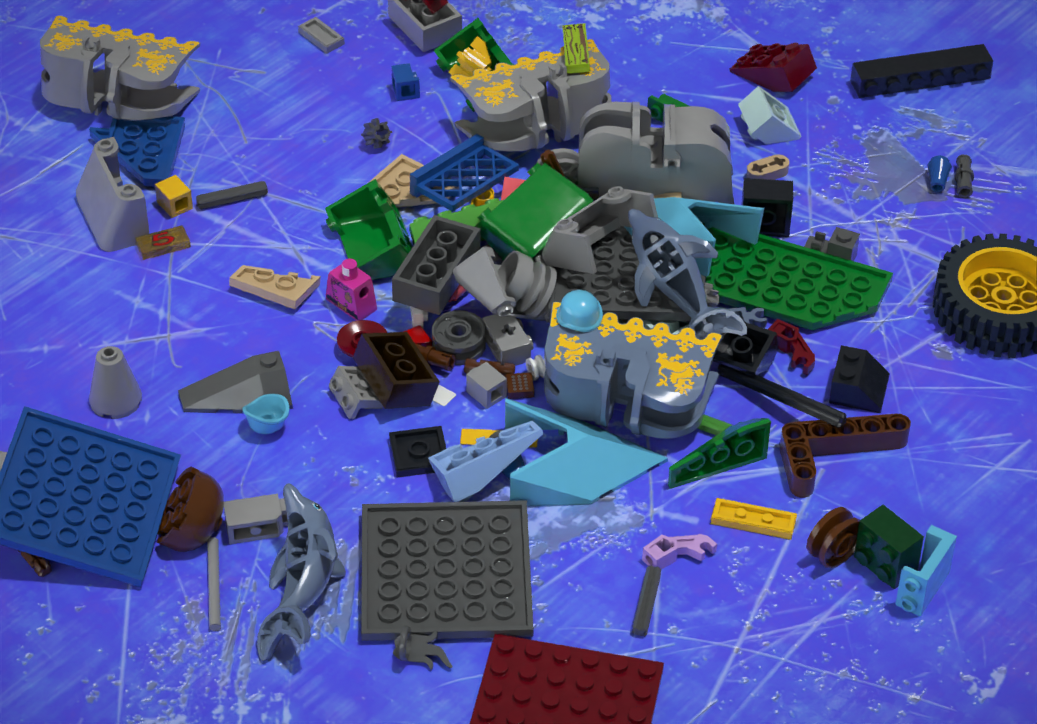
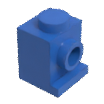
M410 63L392 65V86L397 101L420 98V80L416 72H412Z

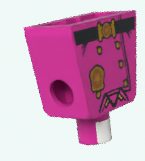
M345 259L342 264L329 272L326 289V299L356 321L365 319L377 310L372 279L365 272L357 268L356 260Z

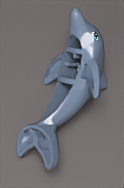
M629 210L628 219L632 226V243L639 260L635 273V293L641 306L647 307L656 286L691 317L688 327L695 330L696 338L704 339L711 332L734 333L741 336L747 334L745 322L735 312L726 308L708 307L703 281L695 258H717L718 252L712 245L693 235H680L660 218L646 216L640 210Z
M290 483L286 484L283 488L288 533L284 546L276 555L270 570L269 587L276 589L286 576L284 596L279 606L260 625L257 635V650L262 661L269 660L273 656L284 634L291 636L298 644H304L309 641L311 637L310 625L303 611L312 605L322 594L331 577L339 578L346 575L342 562L337 558L338 554L333 529L327 514L318 503L302 496L299 490Z

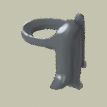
M403 626L401 635L394 641L396 648L392 653L401 661L426 663L430 670H432L433 662L426 656H437L447 667L453 668L441 647L427 644L437 639V630L430 636L412 634L409 626Z

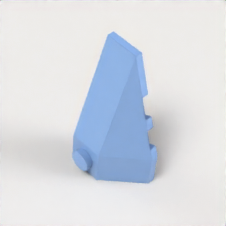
M530 421L502 430L499 433V437L485 438V436L477 438L476 444L462 448L461 444L452 446L428 457V460L446 494L453 502H463L482 490L543 435V431L534 421Z

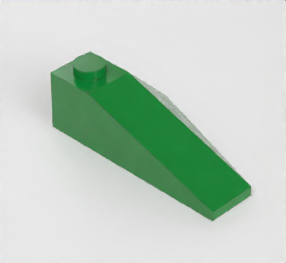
M769 418L751 419L732 425L670 466L668 476L669 488L672 489L767 459L771 427Z

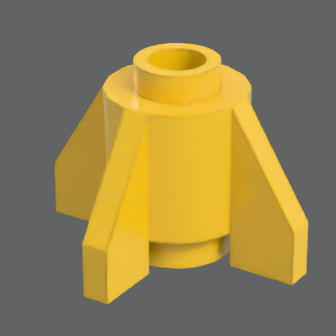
M477 36L470 44L474 48L473 50L468 47L463 52L459 51L456 54L459 56L457 62L460 63V66L456 63L449 71L452 76L461 74L471 77L473 76V71L480 68L492 71L490 68L492 62L486 43Z

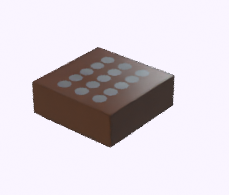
M531 372L506 374L508 399L534 397Z

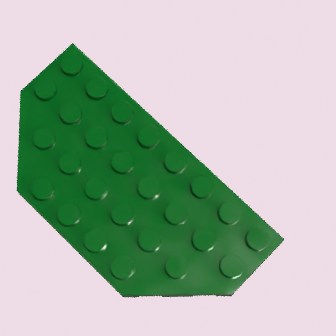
M711 227L707 229L716 239L714 249L718 252L717 258H712L709 276H705V283L713 284L712 290L719 291L720 303L736 308L745 307L746 311L750 312L755 308H763L764 316L779 319L809 330L819 329L877 312L893 278L892 272L759 234L758 242L754 245L717 228Z

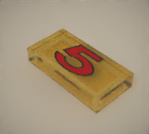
M183 225L135 238L136 246L143 260L191 247L190 239Z

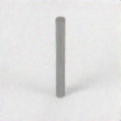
M211 537L207 541L209 629L218 631L221 629L219 542L217 538Z

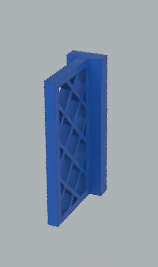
M476 134L410 174V194L416 198L423 194L453 212L503 181L504 177H509L519 171V164L484 145V137ZM484 155H486V156H488V157L491 158V159H481V158H483ZM468 166H475V169L465 168H467ZM478 166H492V169H478ZM495 166H505L507 168L495 169ZM452 176H458V179H449V178L452 177ZM461 176H475L476 179H461ZM478 176H493V177H491L490 179H479ZM444 187H459V189H444ZM462 187H475L474 189H462ZM445 197H459V198H457L456 200H454V201L452 202V201H450L449 199H447V198H445Z

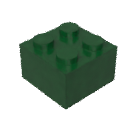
M882 504L859 521L854 557L861 565L866 566L876 574L882 582H886L893 589L899 587L901 570L904 566L918 571L924 536Z

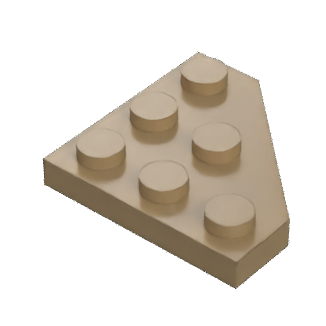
M403 154L372 179L378 181L396 207L438 204L423 194L418 198L410 194V174L424 165ZM444 187V189H459V187Z

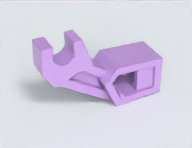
M702 534L674 537L660 535L643 547L642 561L648 566H658L661 570L676 562L677 555L687 554L702 561L705 559V551L703 549H707L713 554L717 552V543L709 536Z

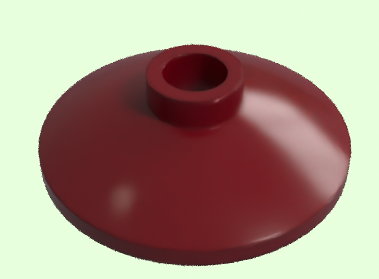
M353 321L344 325L339 330L337 345L344 354L353 357L361 334L387 333L382 325L374 321Z

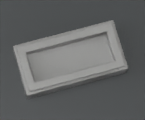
M317 17L298 26V32L326 54L345 44L344 38Z

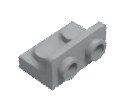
M337 367L330 380L329 388L349 419H355L360 408H383V405L359 367Z

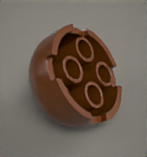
M194 467L185 469L175 481L179 486L173 490L167 500L157 533L161 534L160 538L156 541L157 543L180 552H188L201 547L214 532H217L222 523L224 495L221 486L212 476Z

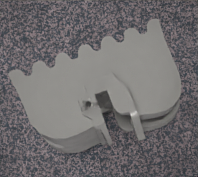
M640 102L603 103L591 108L582 116L578 148V187H598L599 198L608 193L610 188L621 186L623 189L653 193V196L682 192V198L734 204L730 128L725 118L715 110L698 106L675 107L673 104H664L662 128L651 127V111L648 107L640 105Z

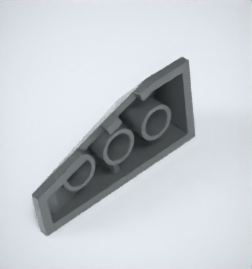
M279 351L252 356L178 390L184 412L216 413L219 409L233 410V413H242V408L265 394L284 396L288 400L289 408L293 409L286 371Z

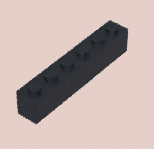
M979 44L852 63L850 81L858 97L863 98L986 80L991 78L993 59L985 45Z

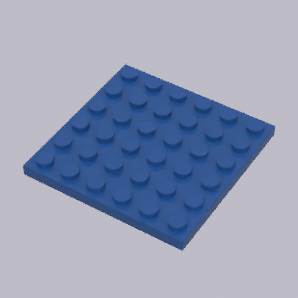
M24 406L0 471V545L141 587L181 454Z

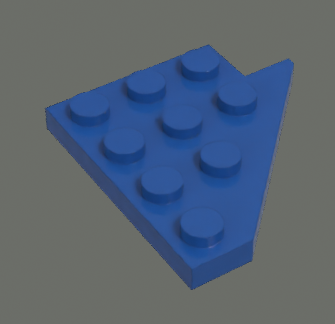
M167 116L147 120H119L113 118L110 128L90 127L89 132L90 137L96 142L114 137L119 148L117 154L118 162L143 185L155 186L156 183L172 177L185 128V117Z

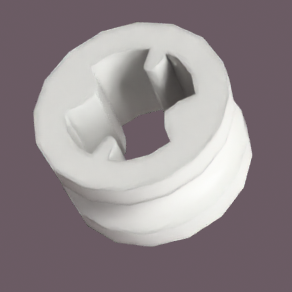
M536 355L534 360L532 358L526 359L527 372L532 373L533 381L538 380L539 376L544 378L546 367L541 355Z

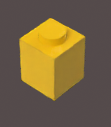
M177 175L155 184L157 203L171 218L193 209L191 190Z

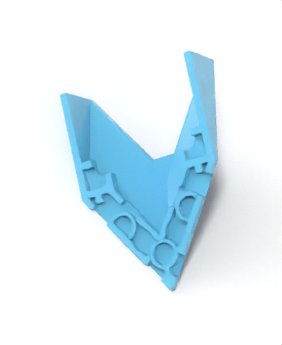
M678 197L654 198L658 218L667 223L680 235L696 236L709 242L714 248L716 239L707 230L714 227L754 245L758 242L764 208ZM624 226L632 236V228ZM695 258L700 274L706 277L709 276L712 258Z
M505 398V429L534 421L542 430H558L559 435H564V432H567V443L510 473V501L527 500V506L593 504L600 500V496L610 490L614 492L647 474V469L656 464L661 466L668 462V458L585 421Z

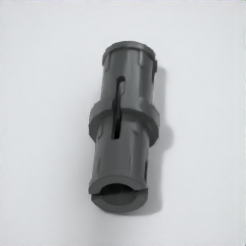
M965 154L956 158L957 170L955 172L957 194L962 198L972 195V181L974 180V172L971 170L972 159H970L969 155Z

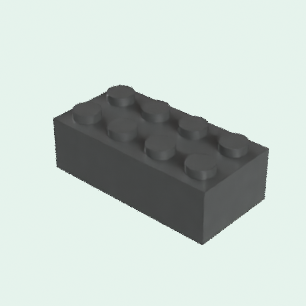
M434 215L392 278V301L440 315L459 285L453 274V269L480 250V228Z

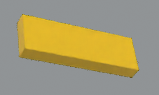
M716 498L711 516V524L792 540L797 513Z

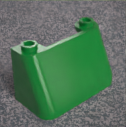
M479 18L475 19L434 50L439 57L436 62L442 71H450L455 63L460 66V63L457 62L459 56L456 54L459 51L463 52L468 47L473 50L474 48L470 44L478 36L486 43L492 62L490 67L492 71L495 70V65L498 63L514 64H512L494 38L489 34ZM467 99L465 102L475 112L471 102Z
M537 162L527 171L530 176L495 209L491 211L487 208L477 217L480 222L474 227L480 228V235L503 261L513 251H519L533 258L545 247L557 222L567 219L591 204L593 199L587 192L548 164L540 165Z
M376 179L325 208L328 216L325 220L332 232L337 231L340 235L348 259L356 260L357 268L369 275L372 280L395 275L413 248L398 208Z

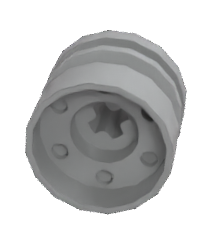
M513 251L506 257L498 270V275L506 295L515 298L516 310L524 312L530 317H536L547 305L555 288L557 279L555 268L545 266L542 262L533 264L531 257L519 251Z

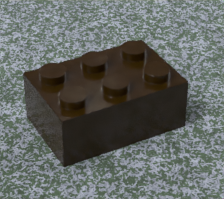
M408 332L361 334L353 359L384 409L431 406L440 381Z

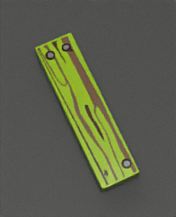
M586 23L562 25L567 74L589 72L590 63Z

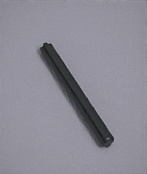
M722 364L718 365L717 369H719L718 374L837 428H842L847 422V415L837 409L759 375L755 376Z

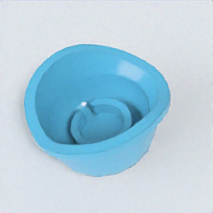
M573 290L563 297L561 305L557 310L556 318L563 327L579 332H590L601 324L603 312L599 301L592 293L586 290Z
M265 394L245 405L242 410L250 428L254 432L271 434L284 426L290 408L288 400L284 396Z

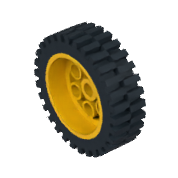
M1001 233L999 239H994L993 234H986L985 240H982L978 235L972 238V243L965 239L961 241L960 247L955 244L951 247V252L947 251L944 254L937 272L933 308L935 318L939 317V325L941 327L946 326V334L949 336L955 334V341L959 344L964 340L967 341L966 348L973 350L975 346L980 347L979 353L986 355L988 350L994 351V357H1001L1002 352H1007L1008 358H1015L1016 352H1020L1022 357H1027L1030 355L1031 349L1037 354V247L1034 246L1035 240L1028 238L1025 243L1020 241L1021 236L1014 235L1013 240L1007 239V234Z

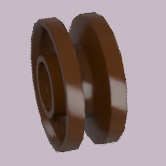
M845 507L831 510L812 529L806 544L808 553L813 557L819 558L820 563L826 568L838 567L855 553L860 519L853 517L851 511Z

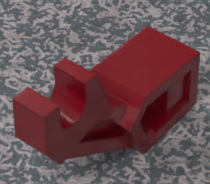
M777 319L768 330L777 332L778 349L785 353L792 352L791 367L795 369L798 364H804L803 373L808 375L814 368L815 354L812 353L799 333L798 327Z

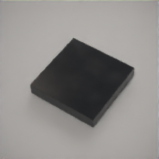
M442 426L389 432V441L397 478L435 473L428 457L446 449Z

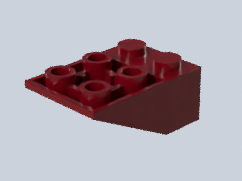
M775 43L763 46L762 44H756L751 46L744 56L737 59V62L730 68V72L773 92H792L817 69L809 44L791 43L789 45H780Z

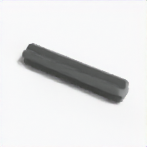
M259 181L197 195L196 203L199 209L210 208L268 194V188L265 181Z
M650 565L646 568L632 626L634 635L642 637L647 635L661 577V569L658 566Z

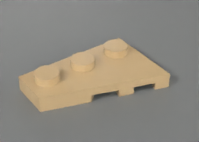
M242 265L229 277V286L279 303L285 307L296 309L320 285L321 276L312 275L311 279L298 277V273L289 272L288 275L274 274L272 269Z

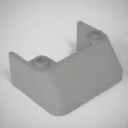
M621 186L613 187L608 190V193L572 216L560 220L553 228L543 249L544 264L595 274L597 270L591 245L620 226L632 228L628 219V211L631 209L640 210L646 216L658 218L653 193L623 189Z

